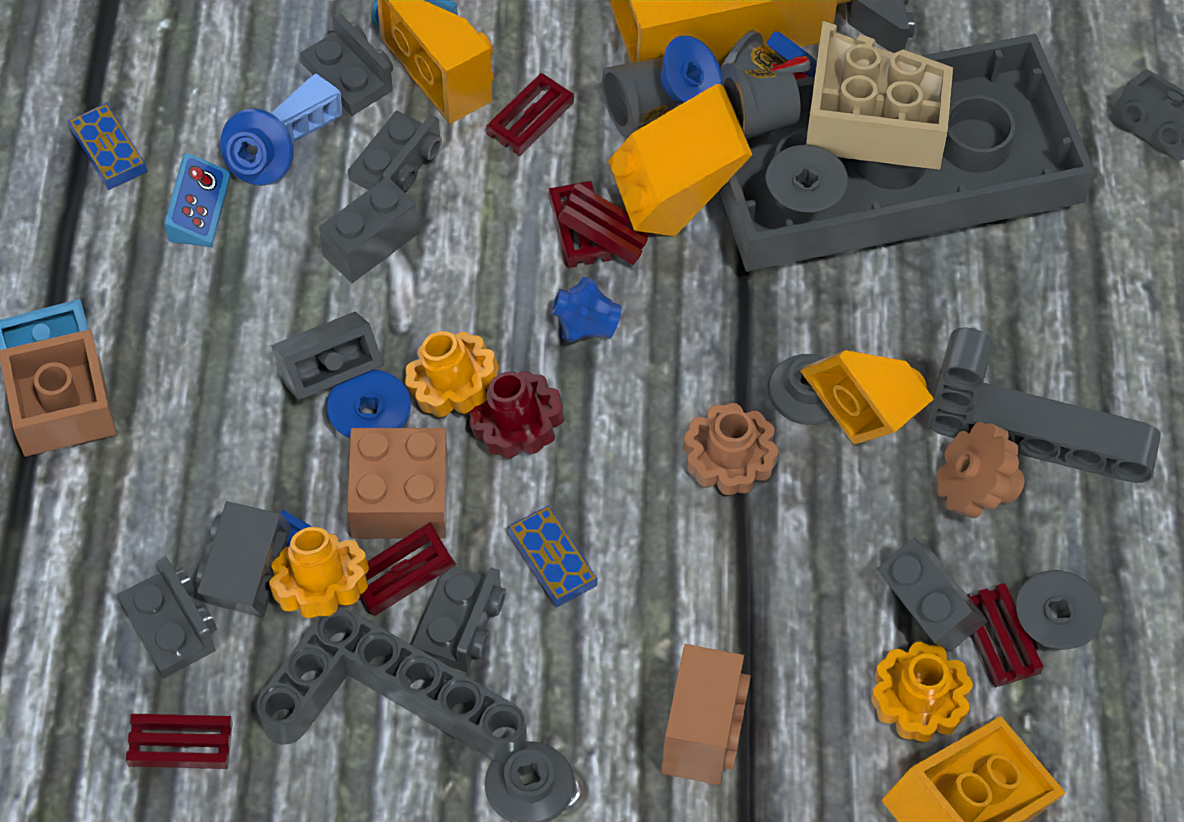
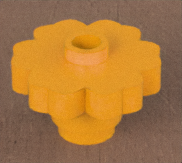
M439 331L429 335L424 340L422 346L417 351L419 359L410 362L406 366L407 376L405 385L411 397L417 400L421 410L425 413H433L435 416L444 417L455 409L457 412L465 414L487 400L486 389L489 388L493 378L498 375L499 364L494 352L487 349L482 337L471 335L467 332H459L454 335L447 331Z
M308 527L298 531L292 537L290 546L285 547L279 557L271 564L274 576L270 579L269 584L273 598L280 604L282 610L290 612L299 609L304 618L331 616L338 609V605H352L356 603L360 594L368 587L365 574L368 572L369 566L365 552L359 548L356 541L345 540L339 542L336 535L328 534L325 529L320 527Z
M915 642L911 645L908 653L901 649L890 650L886 659L877 665L874 675L877 685L873 689L871 702L877 709V716L881 722L886 724L896 723L897 733L900 737L915 739L920 742H929L936 731L944 735L953 734L958 725L966 719L970 709L967 698L972 690L973 682L967 675L963 662L959 660L947 661V653L943 647L928 645L924 642Z

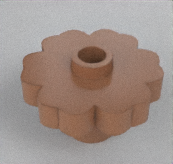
M729 403L724 406L713 405L708 410L707 418L696 417L691 420L689 430L684 435L683 449L688 454L687 470L692 476L696 477L697 482L701 486L710 487L717 484L719 490L725 495H733L737 492H751L755 480L765 481L771 477L772 469L777 462L779 449L773 443L775 429L759 411L744 413L737 403Z
M977 422L970 433L966 431L959 432L954 441L945 450V460L947 463L937 473V482L939 483L937 494L946 499V508L958 515L969 516L975 519L981 515L984 508L993 510L1001 503L1009 504L1018 498L1024 487V474L1018 468V445L1008 440V431L993 423Z

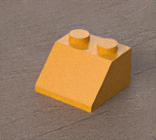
M844 350L808 364L800 370L854 445L895 433L934 400L927 390L924 377L904 360Z

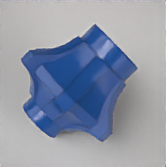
M583 276L578 285L569 288L567 291L563 289L558 290L552 305L551 315L558 317L563 328L562 338L574 343L581 338L590 336H602L611 339L619 323L622 305L614 303L598 289L595 280Z

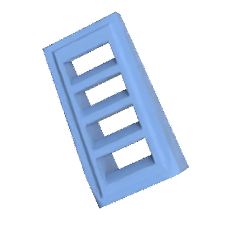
M314 74L271 114L276 116L285 125L291 136L292 143H295L330 124L343 114L341 93L318 74Z

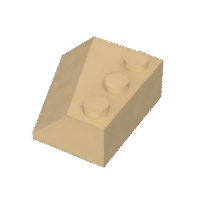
M823 21L806 145L824 148L841 158L940 170L948 131L953 67L903 49L896 53L874 46L875 39L862 34H859L857 39L838 33L837 25Z

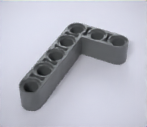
M963 327L952 331L928 418V426L933 431L943 436L955 438L961 431L970 433L977 422L993 423L1008 431V440L1018 445L1019 455L1127 482L1144 483L1153 478L1161 436L1159 430L1153 425L984 383L992 349V339L985 332L975 328Z
M338 607L331 616H319L262 691L257 701V710L266 736L272 742L280 745L291 744L298 741L306 733L349 675L494 761L506 763L514 753L527 748L526 720L518 706L345 607ZM338 633L351 634L346 640L341 642L330 640L332 636ZM375 657H391V660L386 664L379 666L370 664V661ZM311 670L322 672L314 680L306 681L301 679L306 672ZM419 679L432 681V684L425 689L416 690L410 687L412 683ZM460 703H468L474 706L471 711L465 714H457L451 711L455 705ZM281 709L294 710L288 718L283 720L272 718ZM501 727H510L516 731L508 738H498L493 735V732Z

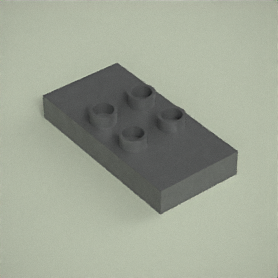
M1031 34L922 55L928 59L953 67L948 131L940 170L838 157L848 175L846 192L835 205L815 213H802L786 208L773 197L766 183L767 167L775 155L792 146L806 145L815 76L796 80L801 103L798 123L746 139L752 156L719 190L746 272L1085 203L1095 170L1037 35ZM807 182L801 183L804 187H811Z

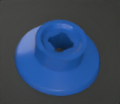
M685 35L674 38L668 44L663 57L660 77L665 92L673 100L684 103L713 85L721 84L722 72L712 51L700 40Z
M244 109L232 115L222 129L220 137L222 157L229 170L240 180L252 185L265 186L279 181L288 172L293 160L292 139L285 125L273 114L261 109ZM249 144L256 146L258 150L256 156L252 153L249 154L247 151Z
M371 370L335 385L327 401V413L332 425L347 438L351 436V428H401L407 421L411 409L410 395L405 385L397 377L381 370ZM365 408L377 409V413L372 415L371 413H363L362 410Z

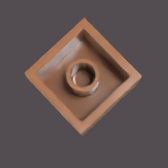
M91 329L0 350V363L13 430L24 457L117 435L101 359Z
M351 428L347 504L351 539L405 538L429 522L435 527L440 538H446L448 479L446 428Z
M684 643L665 735L661 774L720 786L723 768L733 770L751 675L741 673L744 655Z

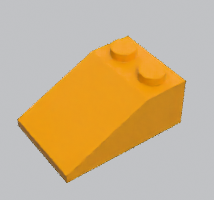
M377 0L382 42L449 125L492 102L494 74L491 69V56L493 55V47L483 32L478 33L467 19L425 0Z
M715 84L633 132L610 157L608 163L634 231L676 236L752 156V152L724 85Z
M999 716L911 767L881 801L898 822H1030L1061 799L1066 792L1003 717Z

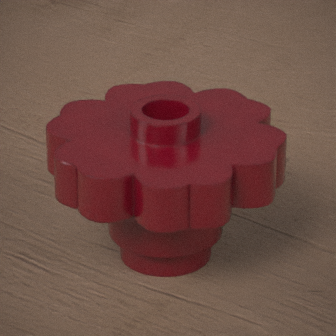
M521 371L519 373L504 372L494 377L490 382L489 388L486 389L487 400L481 405L475 406L469 412L471 417L470 426L474 437L477 440L484 441L490 454L501 455L505 458H513L521 450L529 454L538 453L544 446L555 440L553 428L558 427L565 420L563 402L559 391L555 388H549L545 376L533 375L528 371Z

